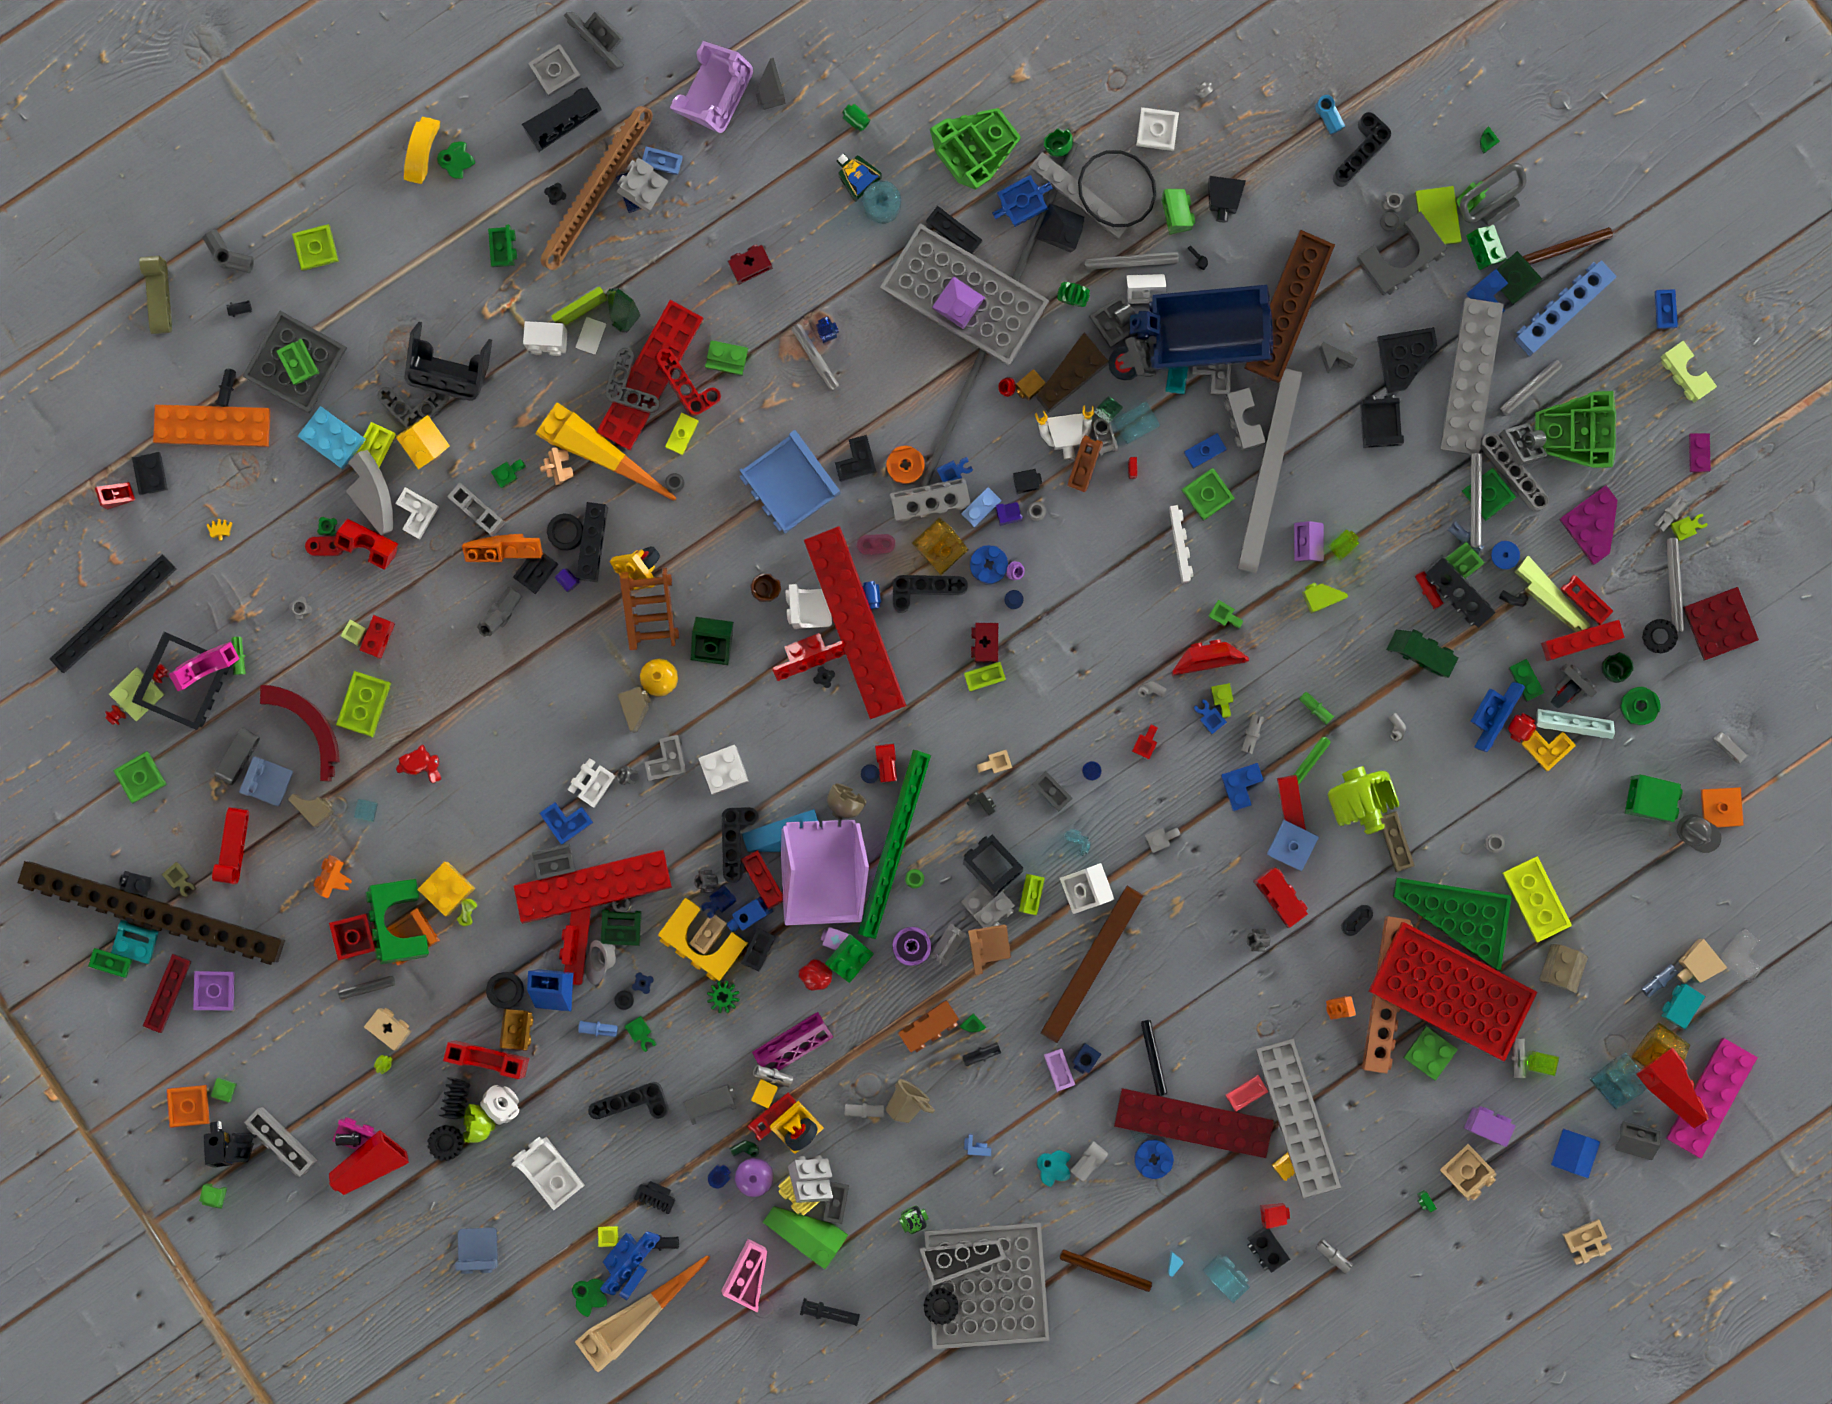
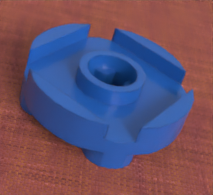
M982 546L971 556L970 570L978 581L994 584L999 582L1007 572V557L997 546ZM986 560L994 562V564L992 565L993 569L989 570L988 567L984 568Z
M1152 1139L1143 1142L1135 1153L1134 1161L1136 1168L1144 1177L1159 1179L1171 1171L1174 1158L1171 1149L1164 1142ZM1151 1154H1155L1156 1157L1159 1156V1160L1155 1165L1149 1162Z

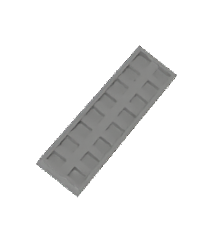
M1465 298L1440 450L1471 455L1480 451L1504 304Z
M1294 1039L1256 1049L1302 1198L1306 1199L1341 1189Z

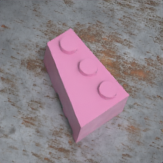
M747 1239L721 1290L723 1296L757 1313L767 1250L764 1246Z

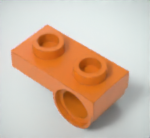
M1351 996L1326 1001V1010L1330 1020L1356 1015Z

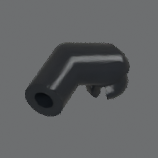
M1503 590L1499 599L1510 605L1524 607L1529 597L1523 593L1516 597Z

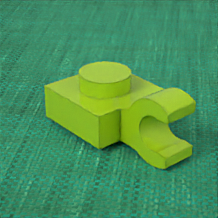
M1230 683L1212 686L1211 693L1214 706L1220 705L1223 718L1230 717L1231 712L1228 704L1234 702Z

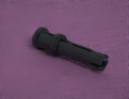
M807 1298L803 1299L800 1311L802 1316L806 1314L814 1316L818 1320L822 1317L855 1326L858 1325L860 1314L824 1306L823 1302L807 1301ZM832 1313L838 1314V1315H842V1316H846V1317H848V1318L841 1317V1316H837V1315H833Z

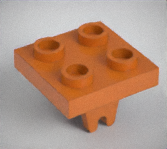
M331 855L324 859L321 869H323L321 875L316 877L313 885L315 887L314 891L319 895L329 898L333 888L349 890L345 883H352V880L340 873L343 866L341 860Z

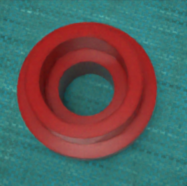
M1010 377L1002 379L998 385L999 392L1007 397L1014 394L1016 389L1015 381Z

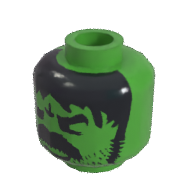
M915 1205L902 1211L899 1221L905 1233L915 1234L927 1227L926 1220L929 1218L925 1209L920 1210Z

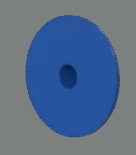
M1501 541L1493 547L1491 558L1497 567L1511 569L1519 562L1520 551L1514 543Z

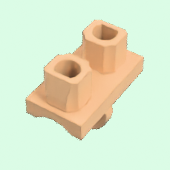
M557 447L552 448L548 452L549 458L543 459L545 465L540 467V471L546 472L548 478L554 477L555 485H561L564 481L573 477L572 468L562 469L561 462L569 460V454L566 450H558Z

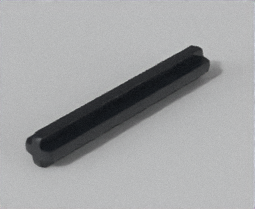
M1144 1020L1141 1022L1156 1093L1158 1096L1166 1095L1167 1089L1151 1020Z

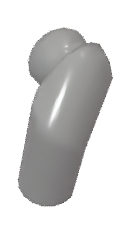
M1149 681L1139 686L1138 695L1146 697L1156 693L1163 697L1167 688Z

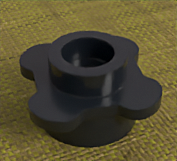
M555 183L544 190L545 195L549 197V203L555 205L560 200H565L567 197L566 193L562 191L560 183Z
M823 666L818 667V673L813 678L814 683L824 685L825 688L831 687V681L835 677V672L833 670H826Z

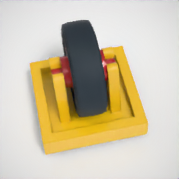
M650 546L643 550H636L632 554L614 556L609 562L619 576L621 572H629V578H633V580L655 578L651 572L655 568L654 565L659 560L660 554L655 547ZM655 585L634 587V589L631 590L653 588L655 587Z
M799 1100L769 1126L794 1154L808 1146L815 1136L824 1129L820 1122Z

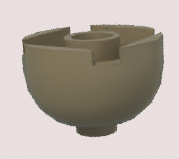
M836 783L835 785L833 784L829 791L827 803L833 811V816L838 819H849L860 814L867 803L866 799L859 793L857 796L852 793V788Z

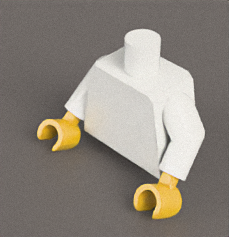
M1084 405L1082 408L1083 414L1048 418L1045 411H1043L1044 416L1042 418H1038L1037 413H1035L1041 437L1049 446L1054 447V450L1063 449L1064 460L1074 459V448L1080 447L1084 435L1089 436L1092 429V416L1094 415L1093 406L1090 412H1086Z

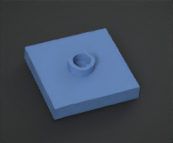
M1284 820L1267 855L1302 871L1319 837Z

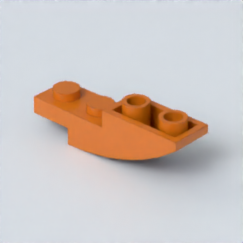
M523 534L491 536L473 540L462 545L465 562H502L504 558H541L543 555L540 538H524Z

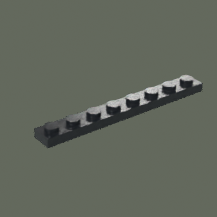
M162 554L60 648L50 660L62 673H65L177 568Z

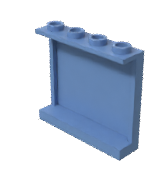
M796 430L792 431L789 437L749 466L740 469L742 474L739 476L745 486L748 484L753 489L751 494L756 501L759 499L764 504L762 509L767 516H773L775 519L773 524L779 532L783 530L784 533H787L841 494L838 487Z

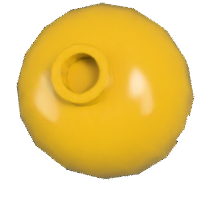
M661 658L652 659L647 662L641 669L639 676L643 689L656 697L668 695L675 689L678 682V673L674 665L668 660Z

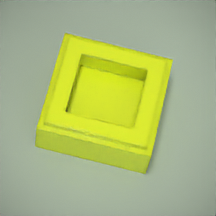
M618 1226L598 1227V1247L616 1246L618 1243Z

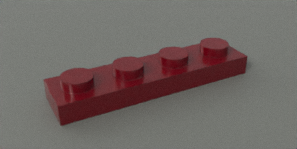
M172 954L143 1027L158 1033L163 1032L192 961Z

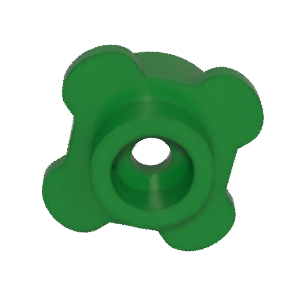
M320 517L318 534L321 536L324 534L335 536V526L338 521L335 518Z

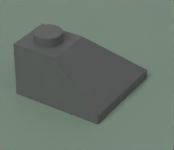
M770 58L758 85L759 93L756 94L758 104H762L764 110L786 104L774 58Z

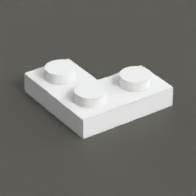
M406 487L395 503L411 512L402 530L420 540L439 506Z

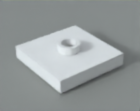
M1141 107L1136 146L1174 151L1179 112Z

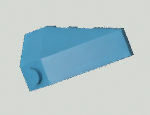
M815 809L742 833L747 851L781 852V833L786 822H800L799 828H803V822L818 821Z

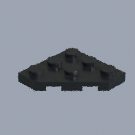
M1434 327L1377 337L1386 393L1404 391L1408 388L1438 346Z

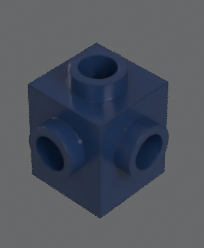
M1139 311L1138 314L1130 315V334L1137 336L1141 340H1146L1150 336L1160 334V315L1149 311Z

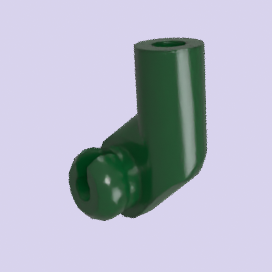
M747 1140L730 1148L733 1156L742 1152L749 1154L751 1157H756L759 1154V1147Z

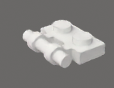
M589 758L580 767L581 771L576 778L573 777L571 780L572 784L568 790L574 794L577 788L581 789L582 792L578 797L595 808L616 776L601 765L594 771L591 768L595 761ZM587 774H590L592 776L591 779L584 785L582 781Z

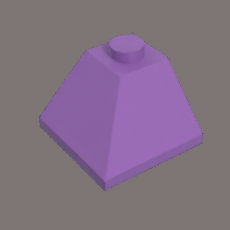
M953 276L932 309L964 329L985 297Z

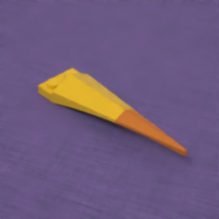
M558 402L535 433L551 445L608 468L671 500H676L672 493L605 437L597 433L593 427L575 412L572 413Z

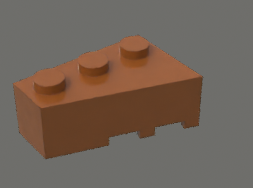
M945 1000L900 1030L898 1034L909 1051L913 1052L915 1050L917 1053L926 1047L925 1043L931 1039L933 1042L941 1037L943 1030L947 1028L950 1031L956 1027L959 1018L948 1001Z

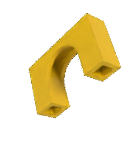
M685 898L659 932L658 936L661 937L659 941L667 947L672 945L676 948V954L683 959L688 957L692 960L690 964L698 970L703 968L707 971L706 976L714 982L716 980L721 981L748 943L734 932H731L720 949L715 953L701 955L693 951L687 941V931L702 909L688 898Z

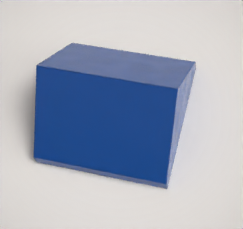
M1563 1129L1551 1165L1589 1178L1600 1141Z

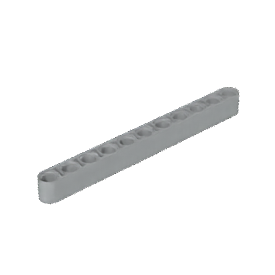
M1285 369L1278 385L1237 569L1256 573L1259 566L1302 372Z

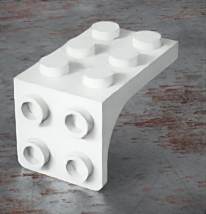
M797 584L789 585V590H786V601L790 605V609H787V620L794 629L822 628L832 625V616L822 589L805 590L798 589Z
M547 1137L543 1139L537 1138L528 1145L530 1149L527 1152L524 1149L513 1157L514 1162L511 1165L519 1168L527 1176L553 1210L585 1186Z

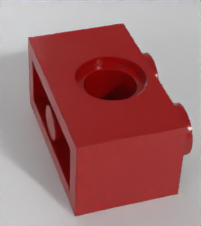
M373 615L359 650L381 659L395 623Z

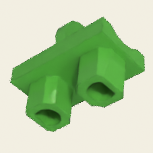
M1480 181L1477 185L1473 182L1456 199L1459 208L1463 196L1475 187H1477L1478 185H1480L1483 181ZM1489 188L1469 201L1467 205L1469 213L1486 197L1485 193Z

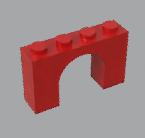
M454 1040L447 1043L443 1061L460 1066L473 1065L498 1071L502 1076L521 1079L526 1076L530 1058Z

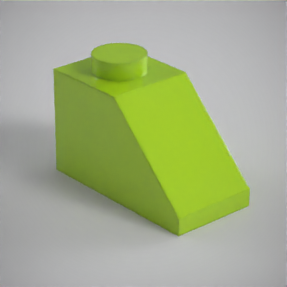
M1312 583L1306 586V590L1302 592L1311 614L1348 598L1347 593L1322 583L1319 585Z

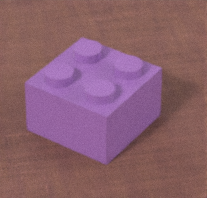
M1479 1106L1478 1109L1473 1107L1464 1129L1507 1147L1516 1126L1511 1124L1512 1119L1497 1114L1495 1117L1493 1116L1494 1111Z

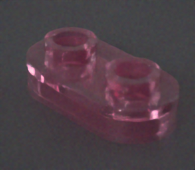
M889 534L864 535L859 538L857 548L864 555L888 554L894 550L895 540ZM888 541L890 545L885 548L882 546V543ZM865 542L870 543V548L865 549L863 544Z

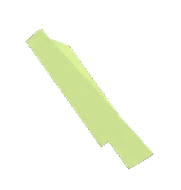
M1527 556L1514 571V573L1528 583L1524 591L1574 632L1588 629L1590 624L1538 565Z

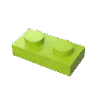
M1001 662L964 673L969 692L1006 681Z
M1026 874L1018 912L1037 915L1044 877Z

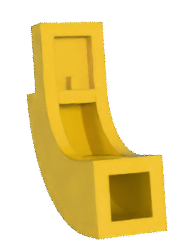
M422 116L419 122L416 121L407 148L404 180L418 184L423 183L428 173L431 145L440 128L439 120Z

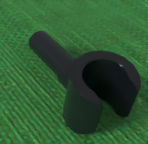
M1190 245L1187 249L1198 259L1195 265L1201 270H1205L1208 265L1207 258L1198 254Z

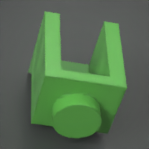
M211 1183L203 1185L199 1201L202 1202V1205L222 1209L227 1187L215 1188L212 1187Z

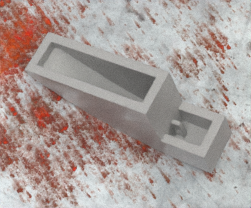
M368 450L357 452L348 463L360 477L346 492L380 535L393 531V510L385 479Z

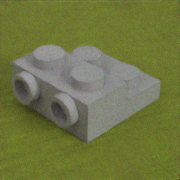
M638 157L636 161L631 160L626 168L629 171L627 176L622 175L617 184L620 187L617 193L649 213L668 180L654 172V167Z
M988 877V879L994 884L995 882L990 877ZM982 884L961 901L963 906L983 928L998 926L1000 924L998 920L1003 916L1005 918L1010 916L1014 912L1012 908L1015 906L1003 891L993 897Z
M818 1155L810 1158V1160H806L805 1156H800L788 1165L796 1203L830 1201L833 1199L829 1183L832 1173L828 1159H822V1156Z

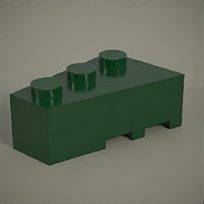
M1396 629L1386 650L1397 652L1403 655L1402 658L1410 659L1419 664L1420 667L1440 677H1450L1459 657L1453 654V650L1447 647H1439L1437 641L1431 638L1425 639L1422 637L1423 633L1415 629L1412 631Z

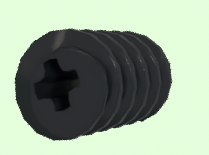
M447 1077L452 1083L445 1084L450 1091L444 1092L448 1099H442V1102L447 1104V1106L440 1108L445 1114L439 1116L449 1119L464 1118V1115L459 1111L466 1109L465 1106L461 1105L462 1103H467V1099L463 1096L469 1095V1092L464 1088H469L471 1085L465 1080Z

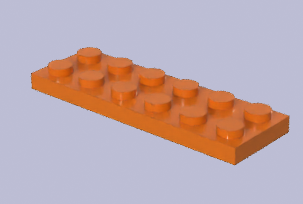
M155 405L154 443L269 447L270 408Z

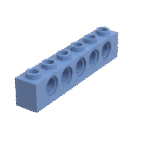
M1602 260L1598 264L1593 262L1586 269L1588 273L1585 276L1579 275L1572 281L1573 287L1570 289L1566 287L1558 294L1560 298L1556 302L1550 301L1544 307L1546 311L1542 315L1538 312L1530 320L1532 324L1528 328L1524 325L1516 333L1518 337L1515 339V342L1529 356L1537 351L1617 277ZM1588 278H1593L1596 281V286L1590 285ZM1574 291H1580L1582 298H1576ZM1560 303H1565L1568 306V311H1563L1560 308ZM1546 316H1552L1554 324L1548 323ZM1533 328H1536L1540 331V337H1536L1533 335Z

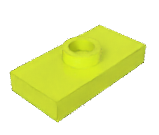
M681 412L665 447L683 456L699 420Z

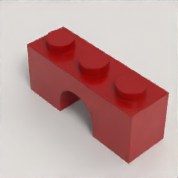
M348 518L338 529L334 541L335 546L349 553L358 547L368 549L370 551L368 562L384 570L395 558L398 543Z

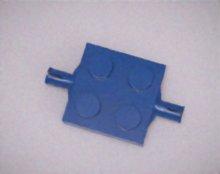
M1031 175L997 192L1002 208L992 213L995 219L1006 214L1011 219L1014 227L1048 210L1043 194L1053 188L1050 182L1039 187L1034 183Z

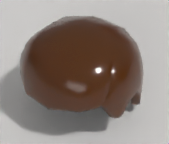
M759 574L751 582V593L760 602H771L780 594V581L771 574Z

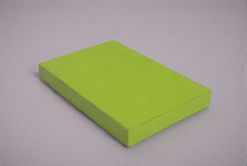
M1454 186L1415 191L1418 213L1422 212L1445 245L1461 243Z
M597 287L557 311L551 317L555 323H562L565 326L608 299L602 288Z
M354 671L336 726L374 737L391 682Z

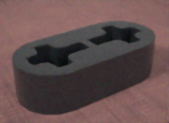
M1368 905L1357 907L1343 921L1341 925L1343 933L1349 936L1357 934L1372 919V908ZM1361 909L1368 910V918L1362 917L1358 920V917L1361 915ZM1356 921L1357 923L1353 926L1355 930L1347 931L1346 924Z

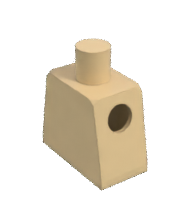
M1698 939L1679 960L1684 969L1676 976L1683 984L1691 978L1696 983H1702L1722 972L1727 967L1704 939Z

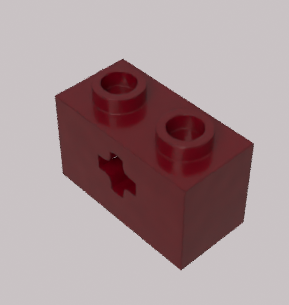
M753 245L747 249V252L743 254L736 253L728 260L738 285L773 269L762 245ZM750 260L753 265L749 267L746 261Z
M975 623V627H971V639H975V646H971V658H975V662L998 663L999 623ZM983 638H987V641L990 642L986 648H983V644H979Z

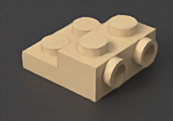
M1469 1144L1440 1169V1172L1467 1201L1477 1199L1482 1193L1480 1190L1485 1185L1490 1187L1496 1181L1494 1178L1496 1172Z

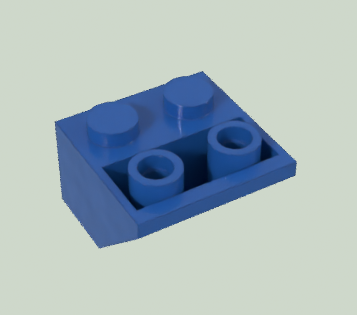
M542 969L528 971L527 991L535 1008L570 1012L572 1008L573 973Z

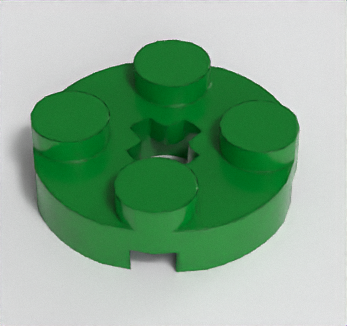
M1636 687L1623 695L1620 707L1622 715L1630 724L1646 725L1656 719L1658 712H1660L1661 704L1655 692L1646 687ZM1638 701L1645 704L1642 712L1636 709Z

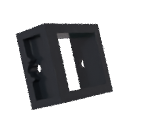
M992 834L989 837L985 836L982 838L976 849L973 850L971 848L964 854L963 865L995 897L1023 872V867ZM991 844L1012 866L994 884L972 861Z

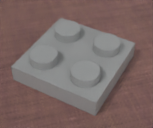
M561 44L528 63L548 96L581 77Z

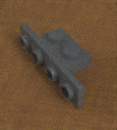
M598 11L594 12L586 23L574 12H566L564 14L567 23L580 32V37L593 46L594 52L601 55L610 68H623L624 64L612 53L623 40V37Z

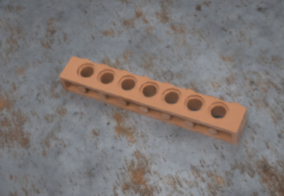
M1385 916L1376 974L1393 941V934L1397 932L1401 922H1405L1413 927V924H1410L1411 920ZM1374 994L1372 997L1362 1069L1387 1074L1388 1070H1391L1392 1067L1390 1053L1395 1048L1393 1034L1398 1029L1396 1014L1400 1012L1401 1008ZM1388 1009L1390 1016L1384 1020L1381 1018V1011ZM1380 1028H1385L1387 1031V1035L1383 1039L1378 1037V1030ZM1378 1047H1382L1384 1050V1054L1380 1058L1375 1056V1050Z

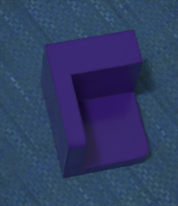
M1018 502L1006 505L1003 503L997 504L995 507L1000 526L1022 521L1023 519Z

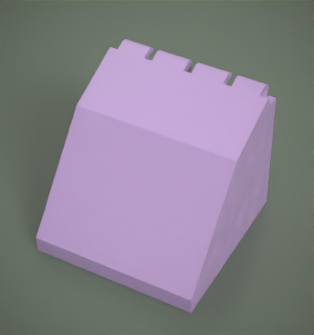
M838 820L822 821V827H819V821L803 822V828H799L800 822H786L781 833V869L785 925L862 922L869 864L860 823H855V820H841V826H838Z

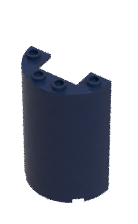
M1256 285L1152 295V301L1149 302L1150 312L1160 315V334L1154 335L1156 337V344H1153L1152 368L1160 370L1272 360L1270 353H1273L1272 313L1268 302L1270 301L1268 286Z

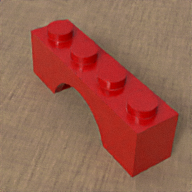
M1615 620L1545 641L1541 645L1546 661H1550L1623 639L1625 636L1620 620Z

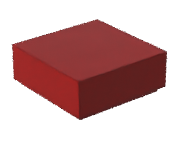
M1130 457L1128 460L1129 479L1137 478V457Z

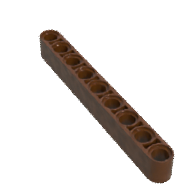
M1128 885L1126 886L1040 1034L1058 1043L1144 896L1143 894Z

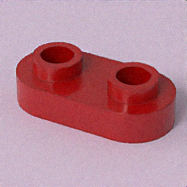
M335 536L311 537L305 543L307 553L312 556H339L344 551L337 546L335 549H331L330 546L334 543ZM313 543H317L316 549H312Z

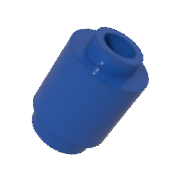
M875 581L864 582L862 587L871 610L880 608L879 584H875Z

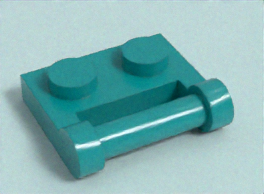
M121 920L111 953L149 964L159 931L155 929L148 930ZM128 931L148 937L149 942L146 943L124 936L125 932Z

